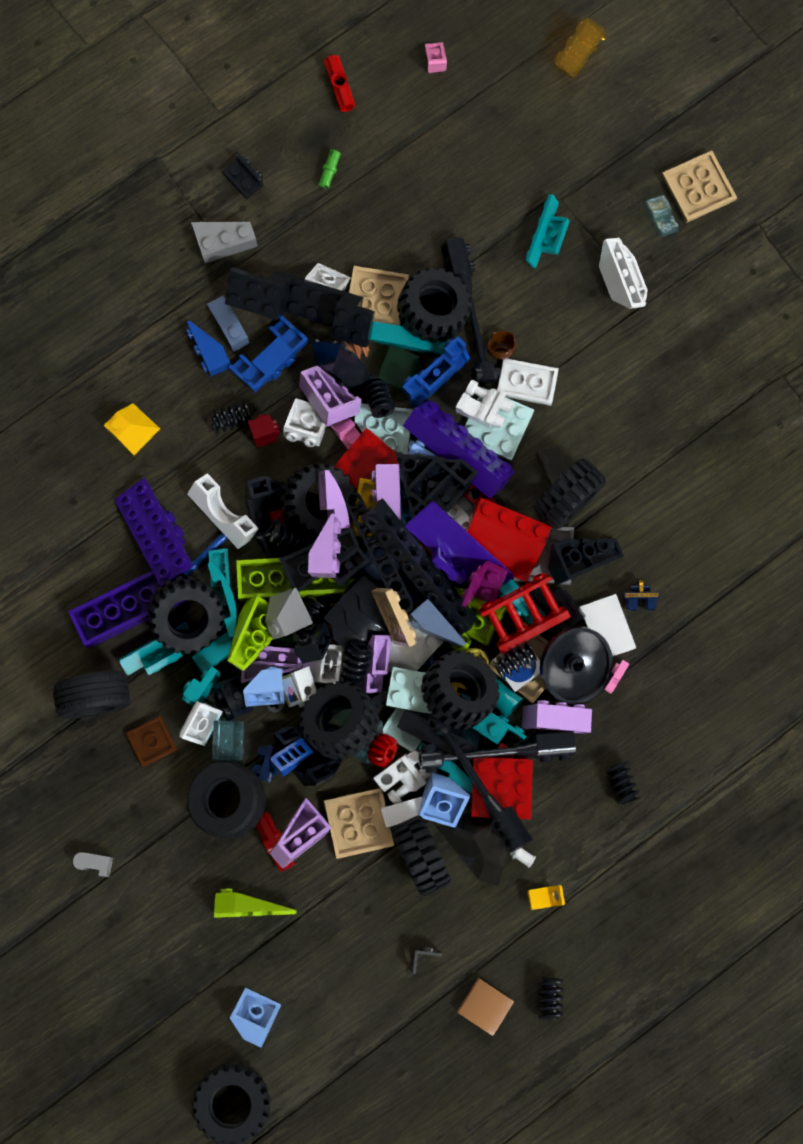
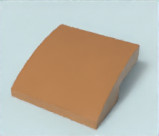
M478 978L457 1012L493 1036L514 1001Z

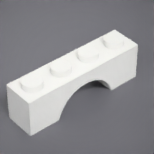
M207 473L193 483L187 495L235 547L239 549L251 541L259 528L247 515L237 516L226 508L221 499L220 486Z

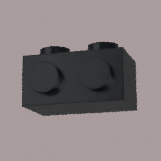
M326 622L312 623L304 627L294 647L295 654L299 657L302 664L324 658L332 641V634Z

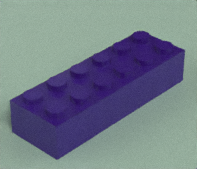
M428 400L416 407L403 424V427L439 457L451 460L461 459L472 466L478 472L472 484L489 499L501 491L515 474L509 463L503 462L498 458L493 450L486 448L480 439L468 433L467 428L456 423L451 415L444 413L439 405L433 401Z
M153 571L68 611L86 648L94 647L148 620L147 616L149 613L147 609L148 604H151L150 598L152 594H157L156 589L160 586ZM188 600L180 601V602H178L177 604H175L172 608H174V607H176V606H178V605H180V604H182V603H184V602H186V601H188Z

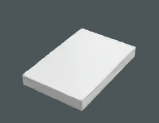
M505 359L502 362L497 391L505 393L508 398L551 406L558 368Z
M616 594L580 606V609L586 615L584 618L586 627L598 632L605 638L610 646L612 657L636 649Z

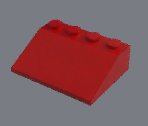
M480 498L474 503L465 530L514 574V578L527 582L546 544L551 526Z

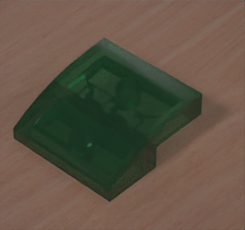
M390 345L378 378L387 382L388 385L395 387L396 390L402 391L403 382L409 376L413 377L423 369L425 360L408 351Z

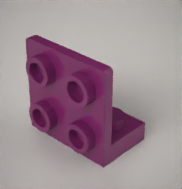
M488 560L483 565H479L476 572L473 571L468 582L471 584L462 595L464 599L462 606L466 607L475 597L485 602L495 601L508 570Z

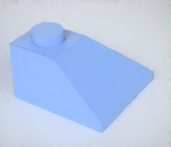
M268 667L266 670H261L243 690L246 707L285 704L281 668Z
M431 773L424 788L418 816L455 828L470 795L451 778Z
M245 988L230 1019L244 1040L262 1047L281 1004Z

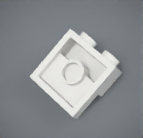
M295 398L284 425L283 436L291 442L296 440L302 441L308 447L320 446L326 425L310 402Z

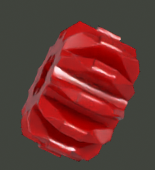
M381 733L376 735L368 747V760L379 767L385 768L387 765L390 766L391 761L395 760L394 757L398 754L396 752L399 748L397 740L388 734Z

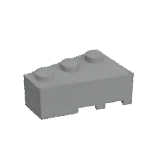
M191 222L205 263L257 247L256 237L250 222Z

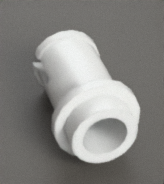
M522 848L510 853L512 859L516 858L528 868L536 858Z

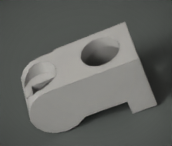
M78 853L74 856L73 864L79 870L96 869L100 870L99 876L110 877L113 857Z

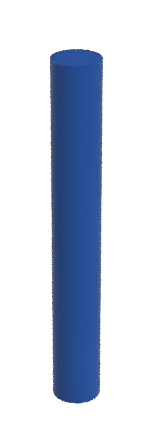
M223 533L220 534L192 562L193 567L183 574L186 577L190 576L209 557L208 551L216 550L227 537Z

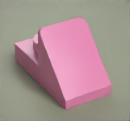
M443 42L425 44L428 73L446 71L447 59Z
M350 418L330 425L347 450L361 435Z

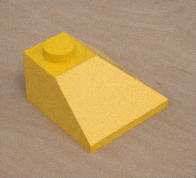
M134 404L116 412L104 425L106 430L134 456L160 430Z

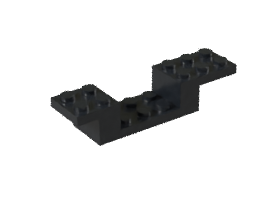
M232 268L229 273L225 305L274 320H278L286 312L332 326V338L366 348L369 344L375 311L362 307L364 297L275 270L269 278Z

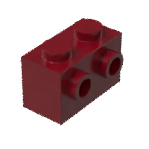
M261 414L256 416L254 420L248 421L257 448L278 442L279 428L276 419L272 420L270 414Z

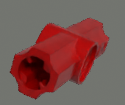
M339 55L328 56L324 60V64L340 111H351L356 105ZM337 82H343L342 85H336Z
M266 812L263 813L256 827L262 836L261 840L266 850L270 854L282 834L279 829L277 830L270 814ZM274 859V862L280 870V872L295 865V862L293 860L290 864H288L286 867L282 869V867Z

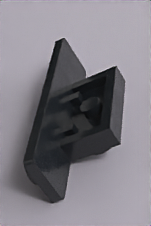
M563 586L552 593L558 607L564 606L571 616L555 625L558 630L562 631L566 628L574 627L586 617ZM540 587L530 591L531 596L541 603L543 611L547 615L550 614L551 609Z

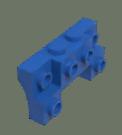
M284 316L280 317V321L274 327H269V331L276 339L252 363L241 354L239 356L240 359L234 365L230 364L228 366L229 370L254 393L267 381L276 380L285 367H289L294 363L295 355L309 342L308 338Z
M459 336L447 341L444 345V353L440 357L434 358L426 370H421L413 377L409 376L403 382L402 392L408 397V403L414 409L424 403L470 361V356L466 350V343Z

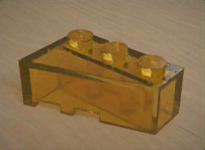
M588 17L578 23L576 33L567 39L565 43L567 46L554 59L556 61L554 63L555 66L573 79L586 65L587 59L592 52L595 53L598 48L596 46L601 39L605 41L608 37L605 29Z

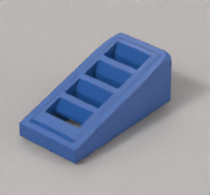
M300 738L272 756L270 762L284 777L314 752ZM301 745L306 752L302 753L297 747ZM295 750V752H296L299 756L296 758V757L293 755L292 751ZM289 755L292 761H289L286 756ZM283 760L286 765L283 766L280 761Z

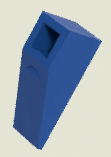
M188 321L189 328L186 330L190 339H195L196 345L193 346L197 355H202L204 361L201 364L204 371H209L212 377L228 370L230 361L223 346L191 321Z

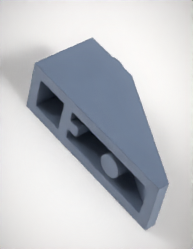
M224 296L207 304L233 352L250 344L233 310L229 305H225Z
M428 599L408 615L410 619L408 622L415 630L418 629L420 632L458 648L466 644Z

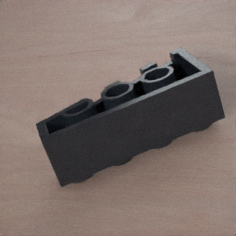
M352 528L337 534V539L340 541V553H337L336 559L339 561L359 546ZM314 544L280 558L292 589L297 588L298 592H301L319 578L312 577L308 573L309 552Z

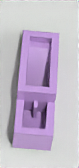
M329 470L318 471L320 510H327L328 519L331 514H335L339 522H341V529L350 528L346 503L336 480Z
M372 635L368 643L373 649V654L369 667L366 670L367 673L364 676V682L358 684L365 693H382L383 675L388 674L391 635Z

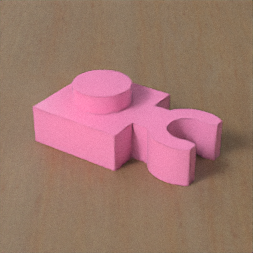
M624 660L620 664L616 662L611 671L613 676L605 688L607 692L611 694L614 691L629 663Z

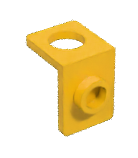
M561 885L527 891L531 910L565 904ZM555 890L558 892L559 895L558 901L555 899L554 896Z

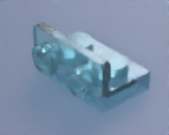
M214 721L212 760H243L245 733L243 721Z

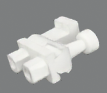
M471 380L466 392L463 393L456 406V413L488 428L493 426L501 429L506 418L498 415L500 409L510 413L514 403L506 398L505 393L499 392L496 389L485 390L478 387V382ZM475 393L483 399L479 402L471 398V396Z
M417 750L410 752L408 755L405 753L390 766L374 776V780L384 792L399 780L403 783L397 791L391 790L387 793L394 804L401 803V797L410 791H417L424 786L431 773H426L425 769L419 770L415 766L419 761Z

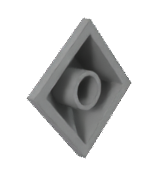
M297 588L270 597L265 623L273 640L289 635L313 623Z

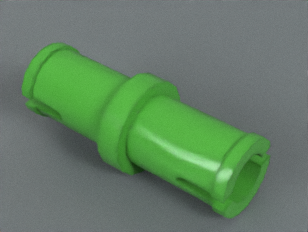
M332 149L329 151L326 164L322 167L323 173L318 183L319 186L327 189L330 188L333 175L337 172L336 166L341 156L340 152Z

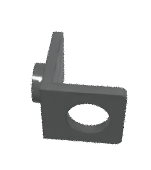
M423 947L422 951L415 950L413 974H416L418 954L442 957V953L434 952L435 948Z

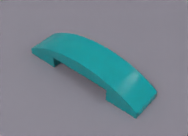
M208 563L214 585L222 583L231 617L225 618L224 621L229 638L232 640L238 621L235 598L221 571L213 563Z

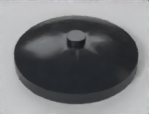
M575 626L560 631L548 642L541 656L540 677L543 686L551 696L564 703L580 704L593 699L603 690L611 675L613 657L610 646L601 634L587 627Z

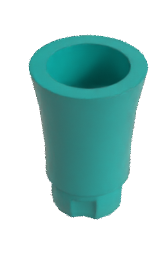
M496 679V682L499 683L498 692H500L496 707L507 718L517 709L524 698Z

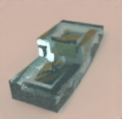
M664 195L647 201L648 209L661 237L679 231V226L671 213V207Z

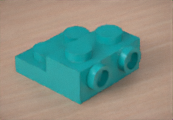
M211 666L209 670L206 669L201 675V682L193 679L192 682L188 681L183 688L185 692L183 693L182 700L192 707L197 702L203 703L222 676L220 672Z

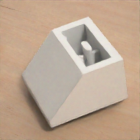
M330 644L322 660L305 663L302 669L310 667L314 684L326 685L331 682L335 684L336 681H340L344 648L339 645Z

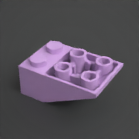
M335 514L330 515L309 552L308 573L312 577L336 578V573H339L340 562L336 558L337 553H340V541L337 539V534H341V522H339Z

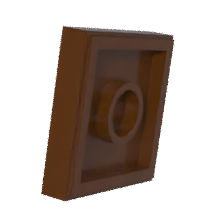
M161 715L126 732L142 768L178 751Z

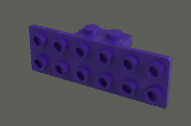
M145 478L115 498L116 504L160 586L164 587L166 585L165 581L170 579L172 582L176 577H179L193 567L183 547V544L186 543L183 537L184 532L179 525H176L175 521L177 519L175 515L161 507Z
M431 501L406 523V528L432 551V562L435 567L442 569L451 581H456L459 585L466 581L470 585L471 583L468 581L472 572H476L479 565H483L487 560L508 570L503 584L508 583L514 577V574L434 501Z

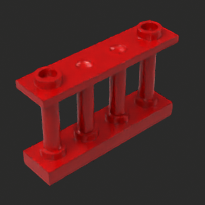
M540 573L534 576L531 582L493 602L488 601L482 604V608L478 609L482 617L489 616L500 637L496 645L502 654L571 617L564 606L558 607L546 584L552 580L547 573ZM540 587L551 609L550 614L545 617L540 615L529 594L530 591ZM521 596L534 618L533 623L528 626L522 623L512 601ZM504 605L517 628L516 632L511 635L506 634L495 613V610Z

